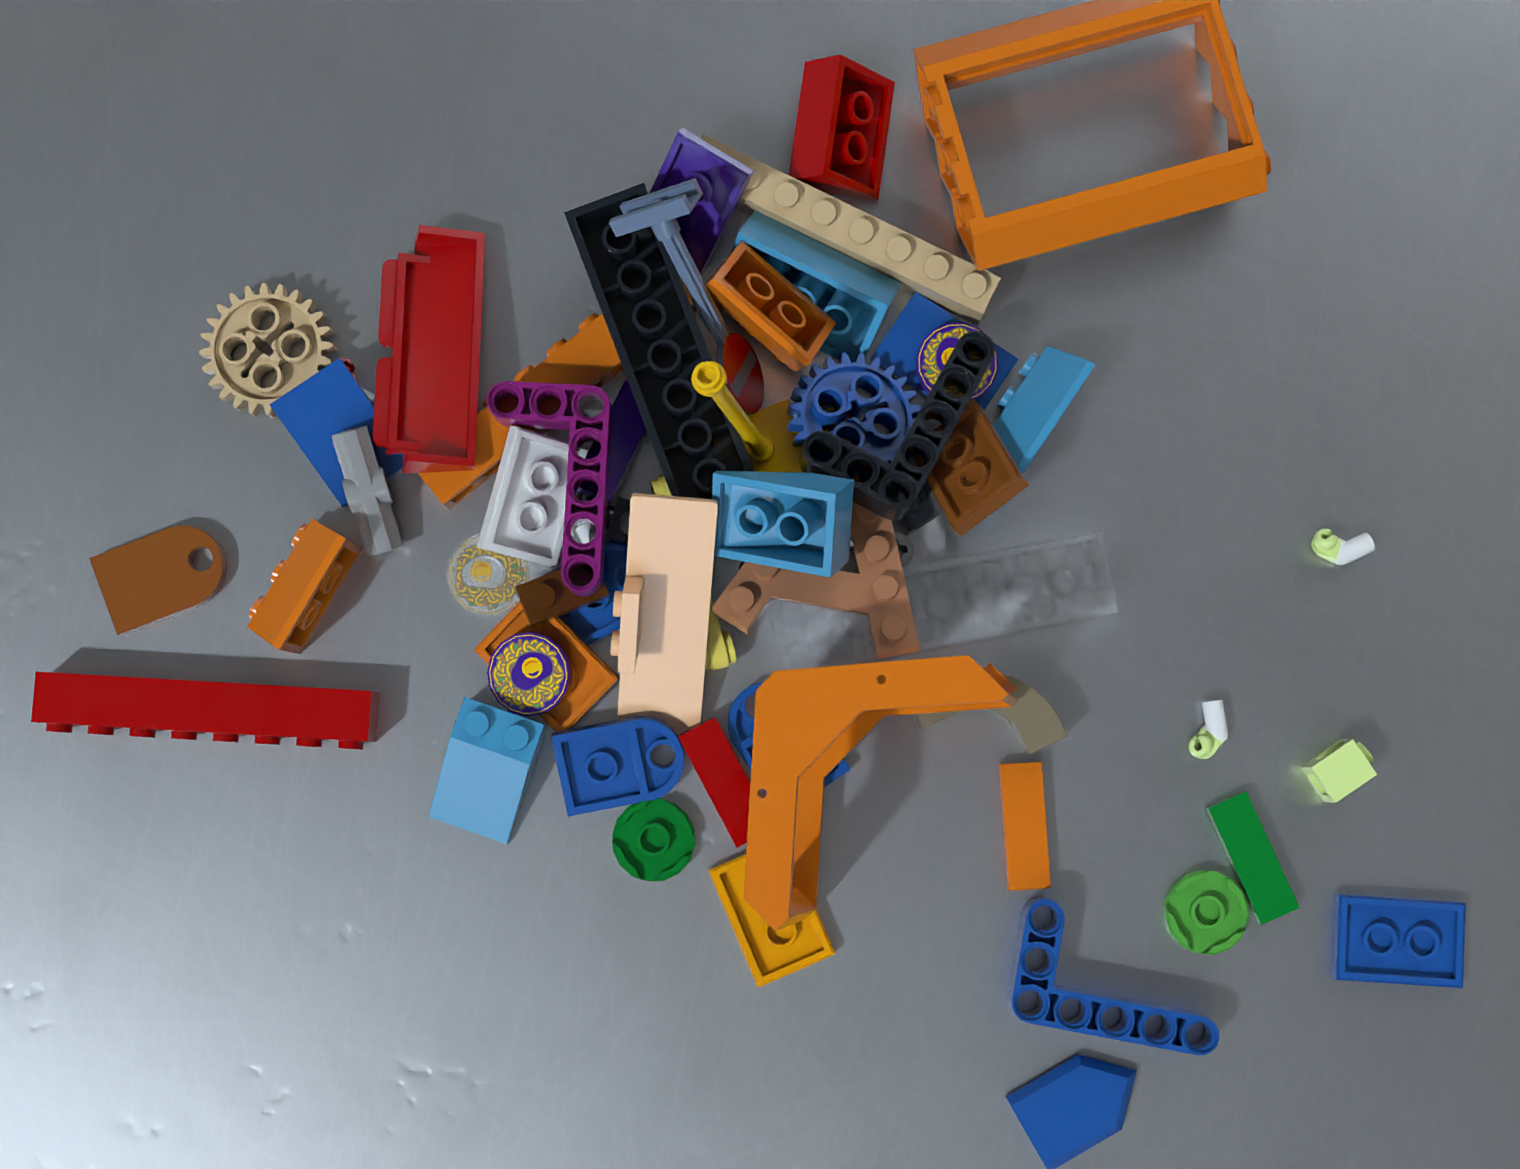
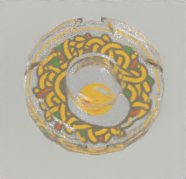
M480 534L465 539L458 545L453 555H451L447 563L446 582L452 597L463 608L478 615L496 616L511 610L519 602L515 586L529 581L530 568L526 560L478 548L477 544Z

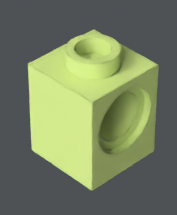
M1353 739L1339 740L1300 767L1324 802L1330 803L1338 802L1378 775L1371 766L1374 763V759L1369 750L1361 742L1355 743Z

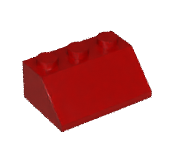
M841 54L806 61L804 64L789 176L829 195L872 201L879 200L895 82Z

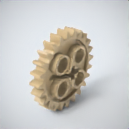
M262 283L260 293L257 295L249 286H245V298L242 300L235 294L230 293L232 306L229 309L221 304L216 305L222 316L219 320L209 317L206 319L214 327L213 333H201L200 337L209 342L210 347L199 350V354L211 360L201 369L208 375H215L208 384L215 390L223 388L219 395L222 400L228 402L234 398L233 407L240 412L248 405L249 413L255 417H258L262 407H264L266 415L270 418H275L276 413L269 404L331 364L332 361L326 357V354L337 351V347L333 343L325 341V339L334 334V331L329 326L320 327L327 320V316L322 311L313 313L317 305L311 299L302 303L303 294L297 289L288 297L287 288L282 284H279L274 294H272L271 288L266 283ZM267 314H275L273 326L268 330H260L259 324L262 317ZM293 323V329L287 331V326ZM296 341H305L306 347L303 354L299 357L291 358L289 356L291 345ZM239 344H246L247 352L245 356L238 361H232L231 354L234 347ZM267 344L274 350L270 357L262 350ZM250 370L249 376L243 378V373ZM268 371H277L275 384L269 388H262L261 380L263 375Z

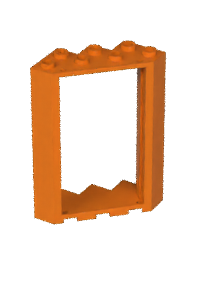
M1092 0L913 49L924 123L935 141L940 178L951 196L956 232L978 271L1267 192V175L1271 173V161L1262 144L1254 118L1253 102L1245 89L1237 63L1236 47L1233 40L1229 37L1220 7V0ZM1194 24L1196 50L1210 65L1212 103L1227 120V152L985 218L948 93L949 90Z

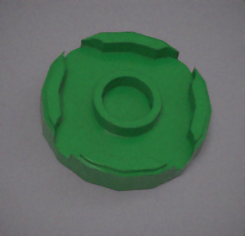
M662 798L628 806L617 818L612 834L613 853L619 865L632 877L648 882L665 881L679 874L691 860L695 848V829L688 814L676 803Z

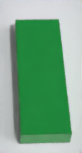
M1242 791L1206 807L1205 809L1257 923L1263 925L1299 909L1297 900L1247 791Z

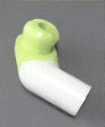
M1323 528L1315 533L1311 544L1317 556L1337 565H1345L1375 551L1374 541L1367 532L1344 541L1336 535H1332L1331 529Z
M1223 700L1202 703L1205 724L1190 739L1188 744L1190 753L1199 759L1212 757L1228 738Z

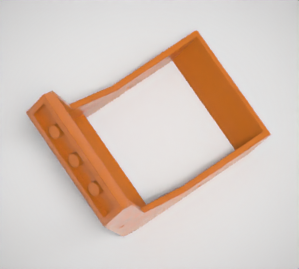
M969 655L774 671L757 688L755 697L744 899L775 931L806 919L817 908L825 777L885 716L1011 708L1019 702L1012 695L1017 687L991 663L984 668ZM761 789H765L767 792L764 798L759 795Z

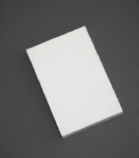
M510 425L478 540V548L557 568L563 547L569 442ZM581 446L579 456L585 459L589 449Z

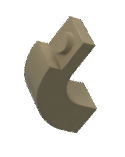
M1005 675L1017 687L1012 695L1019 702L1011 708L988 710L997 713L1008 722L1024 754L1036 752L1068 736L1057 713L1039 692L1023 681ZM960 711L914 714L920 729H924Z

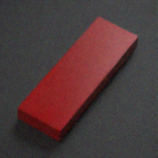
M714 716L678 735V738L736 848L747 843L750 782Z

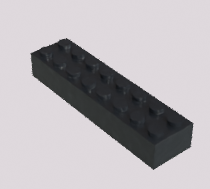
M641 183L564 212L671 496L712 499L713 473L715 471L754 472L740 434L712 397L699 394L692 385L691 377L695 367L701 362L712 361L681 278L662 241L657 240L651 226L616 237L608 223L611 218L623 215L619 207L623 202L648 194L645 184Z

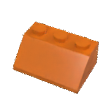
M743 240L705 283L716 306L723 309L740 324L747 334L754 336L772 352L778 361L785 363L794 372L807 367L811 363L836 324L831 317Z
M311 519L308 525L303 524L297 530L292 540V545L295 546L288 559L281 560L273 570L270 578L273 584L265 597L261 595L254 602L249 612V617L252 619L247 628L277 649L301 654L363 549L362 546L314 519Z

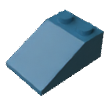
M715 471L713 473L712 499L718 501L714 556L831 578L849 561L854 480L816 473Z
M464 697L449 738L428 817L508 844L550 726L493 705Z

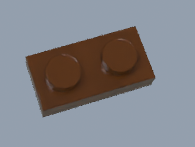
M586 565L577 567L572 573V583L576 586L589 584L593 579V569ZM561 569L515 586L516 594L531 628L609 597L604 580L601 588L592 596H576L564 584Z

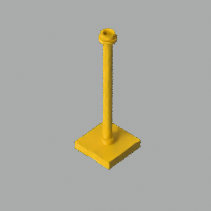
M705 361L698 364L691 377L693 387L699 394L712 397L740 434L754 472L803 473L799 462L803 446L793 447L792 445L795 436L799 432L787 430L790 420L794 419V417L787 415L790 401L788 399L747 416L726 387L727 374L724 368L714 361Z

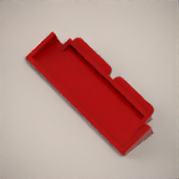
M419 225L414 241V254L398 253L397 259H389L382 266L378 340L384 347L391 348V357L381 358L376 366L372 439L377 446L386 448V454H403L402 473L473 471L475 468L485 233Z

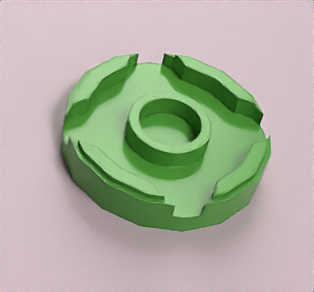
M1195 870L1183 874L1170 886L1164 898L1163 919L1168 933L1179 945L1194 953L1215 955L1229 950L1242 939L1246 930L1247 918H1249V905L1244 891L1232 878L1217 871Z

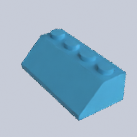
M755 210L739 230L731 252L743 240L836 322L820 347V351L838 360L842 353L846 352L850 362H855L859 353H863L864 358H866L902 283Z
M1046 346L1040 356L1032 352L1019 372L1026 378L1018 390L1010 386L996 407L1003 412L993 426L1022 474L1095 367V364L1091 361Z

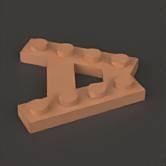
M852 502L850 537L859 574L839 570L829 578L744 562L712 606L714 614L749 635L772 601L780 599L868 616L877 659L918 652L920 647L892 521L873 513L855 502Z

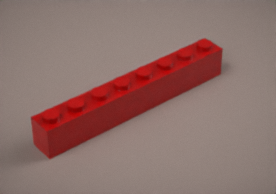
M35 672L31 722L46 723L47 732L72 733L73 725H88L87 734L114 735V727L130 728L129 736L155 738L156 729L171 730V739L197 740V732L213 733L212 741L238 742L239 734L255 735V744L280 745L281 737H297L296 746L322 747V739L338 740V748L363 750L364 741L376 742L380 692Z

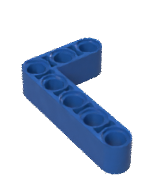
M1043 896L1033 897L1024 904L1020 916L1007 991V1004L1021 1021L1193 1055H1206L1217 1047L1220 1038L1216 1024L1198 1012L1054 985L1065 923L1064 912L1056 902ZM1047 905L1053 912V919L1048 926L1037 928L1033 923V913L1038 907ZM1034 948L1043 949L1046 955L1044 965L1036 970L1028 969L1025 964L1027 953ZM1029 990L1037 992V1006L1029 1012L1019 1010V996ZM1068 999H1077L1080 1004L1078 1015L1070 1020L1063 1019L1060 1015L1062 1003ZM1119 1007L1121 1010L1120 1022L1114 1027H1104L1102 1022L1103 1013L1107 1008ZM1152 1015H1161L1163 1019L1161 1031L1155 1035H1147L1144 1026L1146 1020ZM1203 1023L1205 1028L1203 1038L1197 1043H1189L1187 1039L1188 1028L1192 1024Z

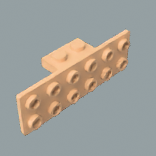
M633 493L631 495L626 577L623 591H615L613 602V617H621L620 631L613 630L611 639V656H618L617 672H620L617 720L634 716H650L664 721L677 734H681L701 723L718 501L715 499Z

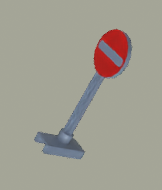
M696 178L623 202L619 206L623 215L611 218L608 222L615 236L619 237L651 226L657 240L662 241L702 321L717 344L716 362L726 371V387L747 415L756 413L762 407L764 399V380L757 355L748 340L741 334L727 332L724 320L679 233L681 228L676 218L690 214L703 194Z

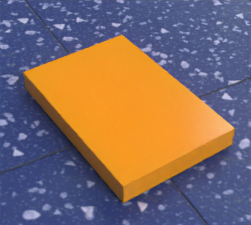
M746 854L708 870L758 988L835 955L817 909L806 919L775 931L744 899Z

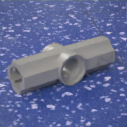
M367 425L333 434L332 443L344 475L342 485L351 513L356 515L368 556L382 554L402 547V536L391 507V503H393L391 490L383 467H379Z

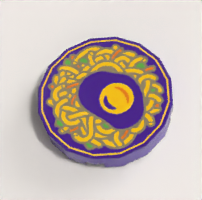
M964 322L946 323L933 329L925 337L920 345L915 361L916 376L922 389L928 395L959 339L969 331L983 332L980 328ZM996 348L986 373L970 401L981 399L994 383L999 370ZM963 352L970 361H981L980 356L976 352ZM955 385L944 386L946 392L952 396L963 395L961 389Z
M528 632L514 634L499 644L491 655L487 675L489 688L499 704L509 712L523 716L544 714L561 703L571 684L572 669L571 661L562 645L544 634Z

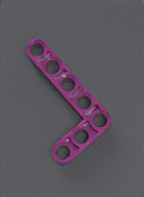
M499 382L489 390L486 401L490 412L501 425L506 427L511 425L520 428L570 430L561 576L566 587L576 596H592L601 588L604 577L613 410L609 397L604 390L593 385ZM506 396L518 398V406L514 411L510 413L498 411L499 402ZM548 398H556L561 401L560 409L553 415H544L540 412L541 404ZM589 400H598L604 404L601 413L595 417L584 416L581 412L582 407ZM587 441H596L601 444L600 453L593 459H584L579 456L580 447ZM586 482L598 485V494L594 499L581 501L577 498L576 493L580 485ZM582 524H591L596 527L595 537L589 543L581 544L574 540L575 530ZM579 566H590L594 573L591 582L585 586L574 585L571 578L573 571Z

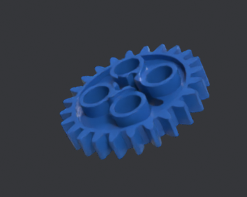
M844 352L838 364L830 356H827L823 363V369L814 363L809 371L810 377L802 374L797 384L800 388H794L790 399L795 403H790L787 415L794 417V419L790 420L787 430L799 432L795 436L792 445L793 447L803 446L805 439L811 433L822 431V428L835 427L834 430L829 432L849 440L853 445L891 464L915 420L914 418L917 417L922 408L919 405L910 404L917 392L915 390L903 391L902 388L907 381L906 376L897 380L891 377L895 366L891 365L885 371L879 369V357H876L871 365L865 364L863 353H859L855 362H850L847 353ZM856 389H866L873 398L861 397L856 392ZM818 403H829L833 405L836 412H825ZM880 405L887 406V408H879L874 410L875 407ZM874 424L886 426L890 434H880L874 428ZM815 449L809 453L818 462H827L831 459L829 454L821 449ZM908 454L905 456L907 461L909 460L912 454ZM852 469L847 472L850 479H853L854 475H859L862 483L868 481L866 473L862 470Z

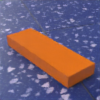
M1042 762L998 764L1007 890L1051 888Z

